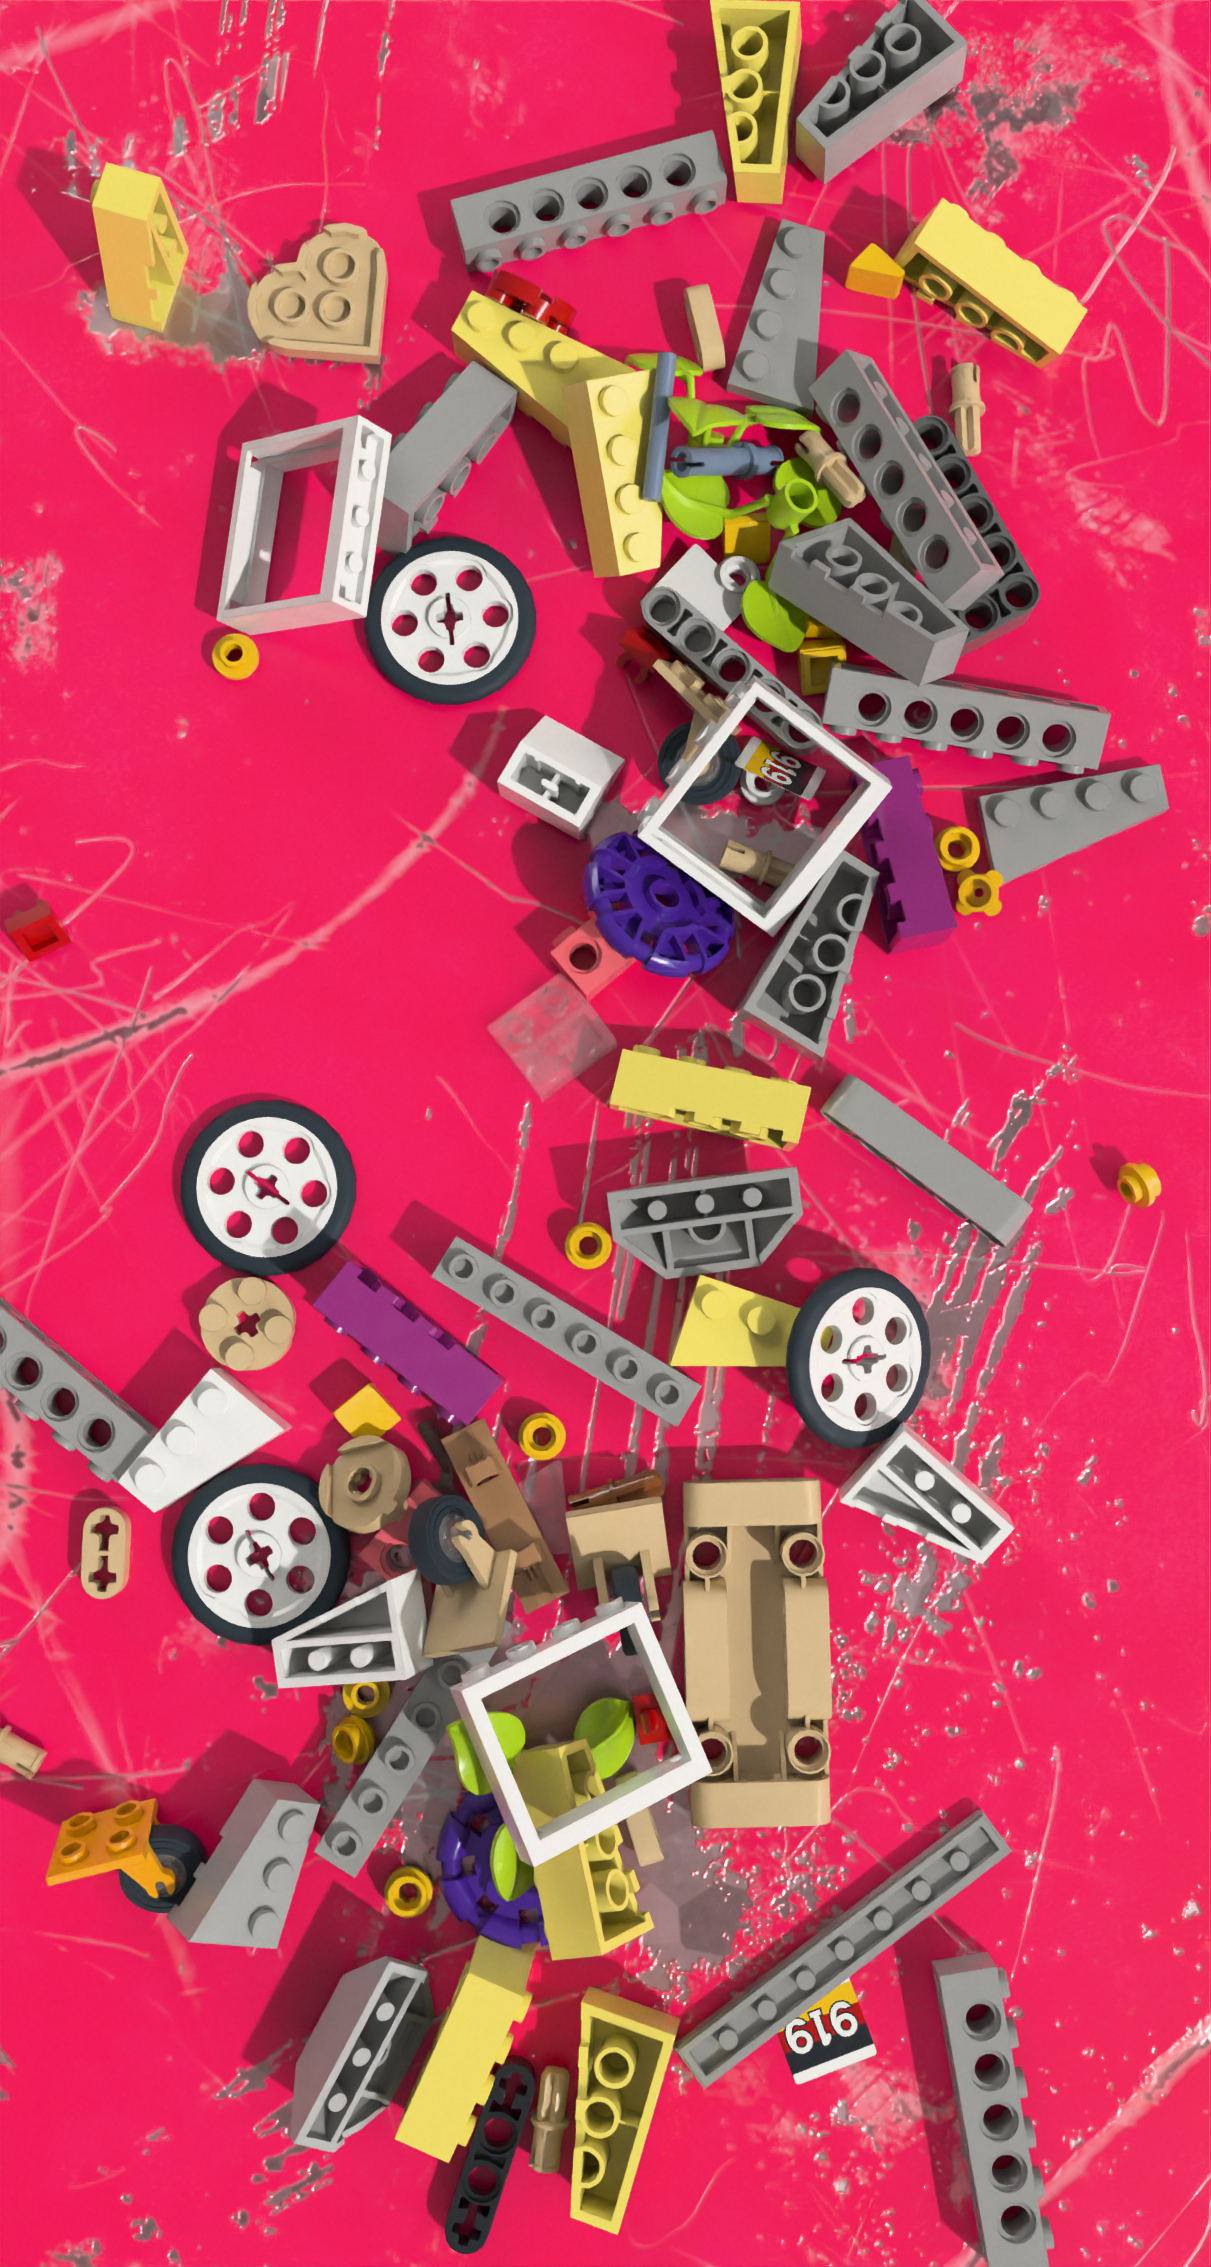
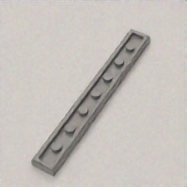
M979 1808L675 2042V2050L703 2089L707 2088L1006 1857L1012 1850Z

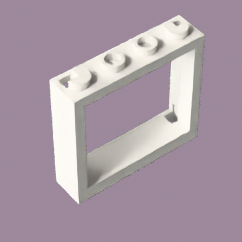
M355 415L242 443L217 621L248 635H257L365 618L367 616L392 434L362 416ZM252 456L258 458V461L252 462L251 466ZM339 460L320 594L265 603L283 472Z
M753 675L747 684L740 680L733 687L723 702L728 707L727 711L718 723L712 719L706 723L694 740V743L699 748L688 762L683 758L678 760L665 779V782L670 786L659 800L652 796L643 806L636 819L642 822L638 827V837L774 937L893 787L885 775ZM757 699L863 780L766 903L762 902L660 826Z
M619 1597L609 1603H602L594 1608L597 1616L582 1623L579 1622L578 1618L565 1621L550 1630L552 1638L538 1645H535L534 1640L520 1643L505 1652L507 1660L491 1668L488 1662L473 1666L470 1671L460 1675L462 1682L449 1688L519 1858L532 1867L544 1863L713 1772L641 1602H623L622 1597ZM627 1627L679 1754L535 1829L481 1699Z

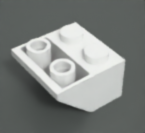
M545 715L520 741L497 781L499 794L517 806L580 840L623 767L625 759Z

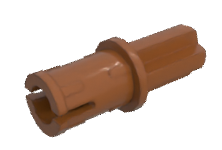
M652 1469L615 1482L612 1477L608 1478V1484L574 1495L570 1494L568 1495V1501L572 1505L570 1509L573 1511L662 1496L664 1494V1487L657 1470Z

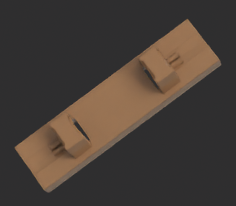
M482 1418L441 1439L495 1551L512 1549L517 1552L512 1586L525 1613L529 1614L569 1593L570 1590L485 1419ZM498 1475L494 1479L477 1487V1484L481 1482L483 1479L489 1476Z

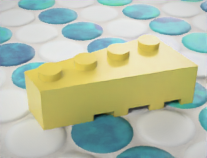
M710 0L737 202L782 204L802 40L800 2Z
M944 198L936 204L909 234L894 258V261L905 270L904 280L919 288L916 297L930 305L937 299L954 308L957 314L955 320L969 328L972 326L990 329L992 331L990 334L991 341L1041 370L1061 355L1088 311L1077 302L1072 292L1056 286L1042 275L1037 265L1020 258L1006 247L1002 238L995 233L985 231L969 218L968 213L962 207L949 203Z
M473 290L451 329L455 355L466 365H469L474 360L518 391L517 407L528 417H534L551 431L552 437L565 448L569 446L572 449L561 387L587 380L636 372L635 369Z
M656 368L587 380L561 387L594 578L623 576L660 567L663 505L661 501L648 502L642 500Z
M634 1045L632 1051L622 1049L609 1109L785 1151H791L798 1145L811 1087L797 1085L796 1082L782 1078L770 1077L768 1079L753 1076L752 1072L736 1067L725 1066L724 1069L706 1066V1061L690 1056L680 1055L678 1060L660 1057V1050L648 1046Z
M586 1738L540 1745L520 1752L514 1759L516 1767L513 1769V1777L535 1829L605 1793ZM617 1824L533 1867L534 1883L539 1893L544 1918V1933L549 1942L552 1961L602 1956L655 1928L649 1911L640 1912L634 1893L640 1889L634 1869L625 1870L618 1846L623 1842Z
M481 1935L477 1936L471 1961L467 1960L451 2005L447 2007L432 2045L433 2051H428L404 2108L395 2136L396 2140L447 2163L450 2162L457 2144L466 2147L477 2117L471 2114L476 2103L482 2106L485 2105L494 2084L495 2076L490 2074L494 2062L503 2065L514 2038V2035L508 2032L513 2020L522 2023L529 2008L533 1993L526 1991V1986L536 1949V1944L534 1943L522 1944V1949L504 1946Z
M591 1986L588 1987L581 2002L582 2025L578 2059L579 2082L578 2097L576 2099V2139L573 2155L570 2217L618 2235L681 2019Z

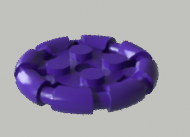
M638 830L633 831L632 835L625 831L615 833L601 841L593 849L589 856L590 863L585 866L583 871L582 888L587 910L594 911L598 919L594 923L595 927L618 954L625 959L631 956L642 963L641 969L670 978H685L689 972L695 976L702 975L716 967L724 959L729 951L728 942L733 939L735 931V918L732 906L679 868L676 871L667 864L671 861L638 837ZM656 896L660 899L666 900L670 907L661 904L657 900ZM618 902L620 910L615 911L611 903Z
M470 1791L465 1792L462 1795L464 1801L455 1812L449 1811L441 1828L436 1849V1860L441 1861L442 1876L438 1878L447 1905L461 1923L466 1920L478 1930L476 1933L478 1937L481 1935L494 1942L516 1949H522V1944L540 1942L541 1947L549 1945L544 1933V1918L539 1893L535 1884L519 1898L509 1902L503 1900L495 1888L490 1867L491 1846L498 1828L505 1822L493 1793L475 1795ZM478 1813L491 1821L482 1833L471 1825V1822ZM466 1856H475V1870L461 1872L460 1859ZM485 1892L489 1900L497 1904L490 1914L477 1904ZM537 1908L538 1922L521 1923L519 1910Z

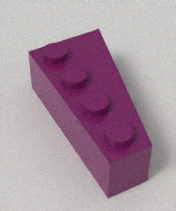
M909 756L869 763L885 775L893 787L860 828L867 863L870 867L880 872L874 894L888 955L943 944L958 926L944 881L942 866L934 846L931 819L929 814L925 813L920 797L923 794L920 772L918 768L912 769ZM851 772L848 779L851 793L853 794L863 780Z
M348 1260L312 1305L325 1315L323 1320L344 1337L349 1334L363 1345L360 1350L381 1367L384 1363H387L400 1373L397 1380L409 1391L417 1396L424 1392L436 1401L437 1404L433 1409L454 1426L459 1421L468 1426L506 1380L361 1262Z

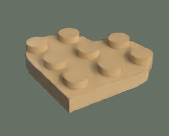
M349 223L328 224L324 226L323 233L313 237L308 245L305 242L302 244L296 262L274 266L275 272L264 276L258 285L256 281L252 285L247 300L248 318L263 349L294 358L380 364L388 285L387 263L383 249L380 248L374 239L368 236L367 230L363 227Z

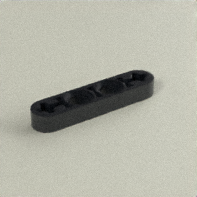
M511 2055L506 2057L503 2065L498 2063L492 2075L495 2076L494 2084L485 2105L481 2108L447 2213L444 2232L446 2241L453 2250L461 2254L477 2252L484 2246L488 2238L534 2095L536 2074L531 2063L522 2056ZM513 2072H519L521 2074V2083L526 2085V2087L522 2085L517 2086L512 2099V2106L503 2103L507 2081L502 2079V2077L510 2078ZM494 2118H503L508 2121L512 2128L510 2137L502 2142H495L489 2139L484 2129L488 2121ZM478 2166H487L494 2171L497 2181L489 2189H477L470 2182V2172ZM471 2202L478 2205L474 2221V2228L476 2229H471L469 2235L466 2236L460 2233L459 2223L465 2221L469 2203Z

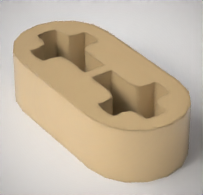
M707 283L684 288V303L698 364L703 369V373L725 368L724 345L710 288Z
M110 1505L98 1508L89 1514L84 1523L81 1582L86 1593L93 1598H110L122 1591L128 1582L131 1522L127 1513L120 1507ZM106 1515L110 1516V1523L118 1525L119 1528L117 1533L110 1535L108 1548H105L104 1532L96 1530L97 1523L105 1521ZM104 1556H108V1572L116 1573L117 1577L115 1581L107 1585V1589L103 1588L102 1580L94 1579V1572L102 1569L104 1566Z
M638 1769L615 1776L616 1786L639 1775ZM650 1806L626 1818L640 1866L643 1867L664 1860Z

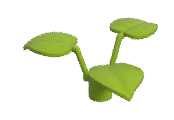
M658 353L627 355L625 365L633 364L642 370L655 369L657 367ZM677 356L675 376L686 385L687 397L670 396L668 397L667 404L688 429L687 447H731L739 441L745 429L754 424L779 429L818 431L822 436L823 430L819 426L790 409L772 405H748L745 409L746 414L742 415L729 407L707 404L702 400L695 399L694 376H702L703 369L695 362ZM737 426L727 445L723 444L725 438L723 435L711 431L712 428Z
M802 457L789 459L776 470L773 478L775 495L765 494L761 499L735 509H727L730 502V492L722 476H688L687 478H678L671 469L664 470L661 503L665 512L674 525L683 533L701 540H710L718 537L723 531V518L734 519L764 507L767 509L766 516L769 523L776 529L785 530L783 541L794 537L799 532V523L810 528H821L832 524L839 516L842 503L826 485L822 486L816 482L814 478L815 472ZM775 553L765 573L766 581H752L743 590L740 599V609L747 627L757 637L784 652L793 653L799 648L805 637L806 612L767 587L776 556Z
M612 1697L599 1699L583 1711L577 1722L574 1740L586 1738L601 1780L616 1773L625 1763L631 1752L636 1734V1718L632 1702ZM489 1711L487 1712L513 1775V1769L516 1767L514 1759L520 1752L526 1750L523 1748L525 1744L523 1724L516 1716L510 1713ZM459 1719L447 1725L446 1730L453 1747L456 1771L460 1782L468 1791L475 1795L492 1793L464 1721ZM503 1823L498 1828L492 1842L490 1867L497 1893L503 1900L509 1902L519 1898L535 1884L534 1868L520 1860L507 1826Z

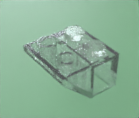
M561 972L486 1027L541 1102L545 1101L617 1046V1039L593 1007Z

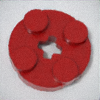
M494 270L485 293V297L563 335H566L567 331L570 330L577 314V310L564 300L556 296L552 304L553 299L542 292L543 288L504 270Z

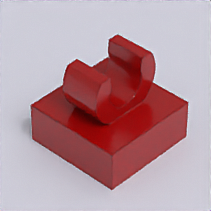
M642 625L629 629L618 643L626 652L618 657L616 667L623 669L630 664L632 659L638 661L641 670L634 682L639 685L647 682L654 673L658 672L652 666L658 659L672 663L678 654L647 627Z
M42 898L36 900V907L23 913L20 909L14 910L13 917L5 921L8 934L29 962L71 943L67 928L48 901L45 902Z
M653 1690L632 1694L640 1745L673 1740Z

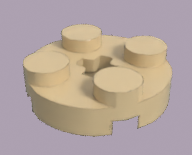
M257 1277L229 1280L212 1292L207 1299L205 1307L199 1314L202 1340L213 1358L233 1370L244 1371L267 1368L278 1362L290 1349L296 1324L294 1305L283 1289L269 1281ZM242 1312L249 1316L257 1313L260 1317V1321L255 1325L258 1333L253 1337L248 1332L240 1334L237 1330V1326L241 1323L239 1315Z
M374 1435L359 1436L344 1443L337 1450L341 1455L336 1459L333 1466L326 1465L320 1478L319 1501L325 1514L331 1517L339 1526L357 1534L371 1533L386 1526L389 1522L400 1520L407 1511L408 1502L406 1498L408 1497L411 1485V1470L405 1452ZM369 1474L370 1478H372L371 1485L365 1493L358 1491V1485L365 1483L366 1475Z

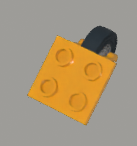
M156 1798L141 1802L130 1800L113 1809L97 1813L82 1812L63 1821L46 1874V1881L48 1886L119 1869L121 1888L133 1904L146 1911L169 1913L174 1904L181 1905L196 1881L193 1874L201 1862H208V1855L202 1841L190 1830L177 1825L159 1823L156 1818L158 1811Z

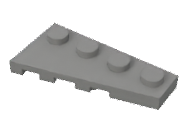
M782 219L727 383V392L768 405L790 409L800 415L812 418L814 398L808 388L816 380L824 231Z
M1160 764L979 796L976 800L990 870H996L1003 876V884L1001 886L1027 873L1030 874L1069 854L1081 851L1109 836L1112 837L1163 814L1169 809Z

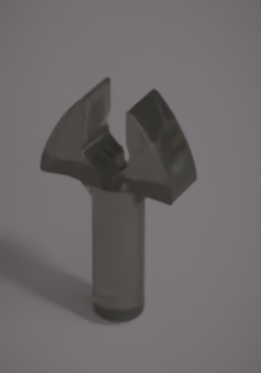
M432 1418L422 1420L416 1429L442 1467L441 1479L434 1482L432 1486L443 1495H457L464 1498L454 1484L455 1468L441 1441L445 1437ZM482 1481L477 1484V1487L482 1485Z

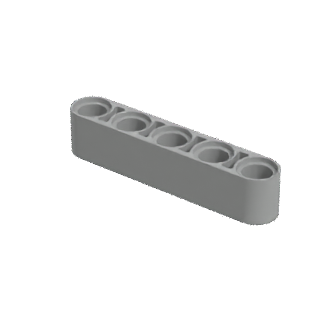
M660 586L646 594L642 602V613L648 629L676 652L683 661L692 666L721 694L727 697L733 687L739 682H727L720 676V672L726 664L736 662L743 665L746 669L743 678L740 679L742 682L747 684L752 676L755 675L823 728L821 718L812 708L678 592L670 587ZM669 603L675 606L676 613L669 621L658 622L652 618V612L659 604ZM695 633H705L711 638L708 648L704 651L692 652L686 647L688 638ZM753 704L746 713L751 720L795 756L811 755L819 748L811 740L804 743L792 740L789 736V730L792 725L773 711L768 713L761 712Z
M846 1074L820 1109L822 1116L983 1236L1003 1248L1007 1247L1033 1211V1208L1024 1199L854 1075Z

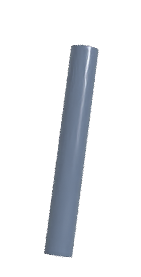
M659 352L657 358L642 500L648 502L661 501L671 412L667 402L668 397L673 394L677 355L671 352Z

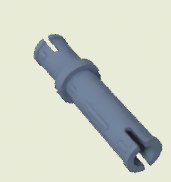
M737 442L731 447L678 446L673 450L671 457L684 458V461H670V467L673 474L678 478L731 475L735 479L749 480L755 475L774 476L776 470L781 465H770L771 461H784V456L781 449L776 445L755 447L754 444L747 442Z

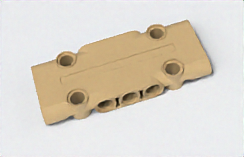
M766 1478L684 1481L683 1552L685 1581H682L685 1707L700 1743L706 1739L714 1738L721 1741L724 1745L720 1756L715 1759H708L713 1772L690 1784L691 1824L701 1828L795 1827L828 1824L831 1821L829 1775L831 1748L828 1741V1719L832 1717L829 1596L827 1580L823 1578L825 1551L822 1545L821 1480L818 1478ZM804 1539L810 1541L814 1549L810 1560L802 1564L790 1561L789 1549L791 1545L797 1540ZM702 1542H712L719 1549L717 1560L708 1566L697 1564L692 1557L695 1547ZM806 1736L815 1737L819 1740V1748L814 1755L805 1758L795 1754V1745L798 1740Z

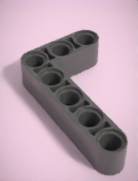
M926 415L917 419L913 426L921 439H928L936 445V449L929 450L945 478H951L958 484L959 488L953 489L968 515L977 519L981 527L977 528L992 554L1001 560L1003 564L1001 569L1005 574L964 611L949 609L970 628L959 657L961 658L1024 624L1040 599L1041 590L950 427L942 418ZM1016 594L1024 600L1025 606L1020 608L1010 605L1005 595ZM971 614L981 617L986 627L981 629L971 627L966 622L965 616Z

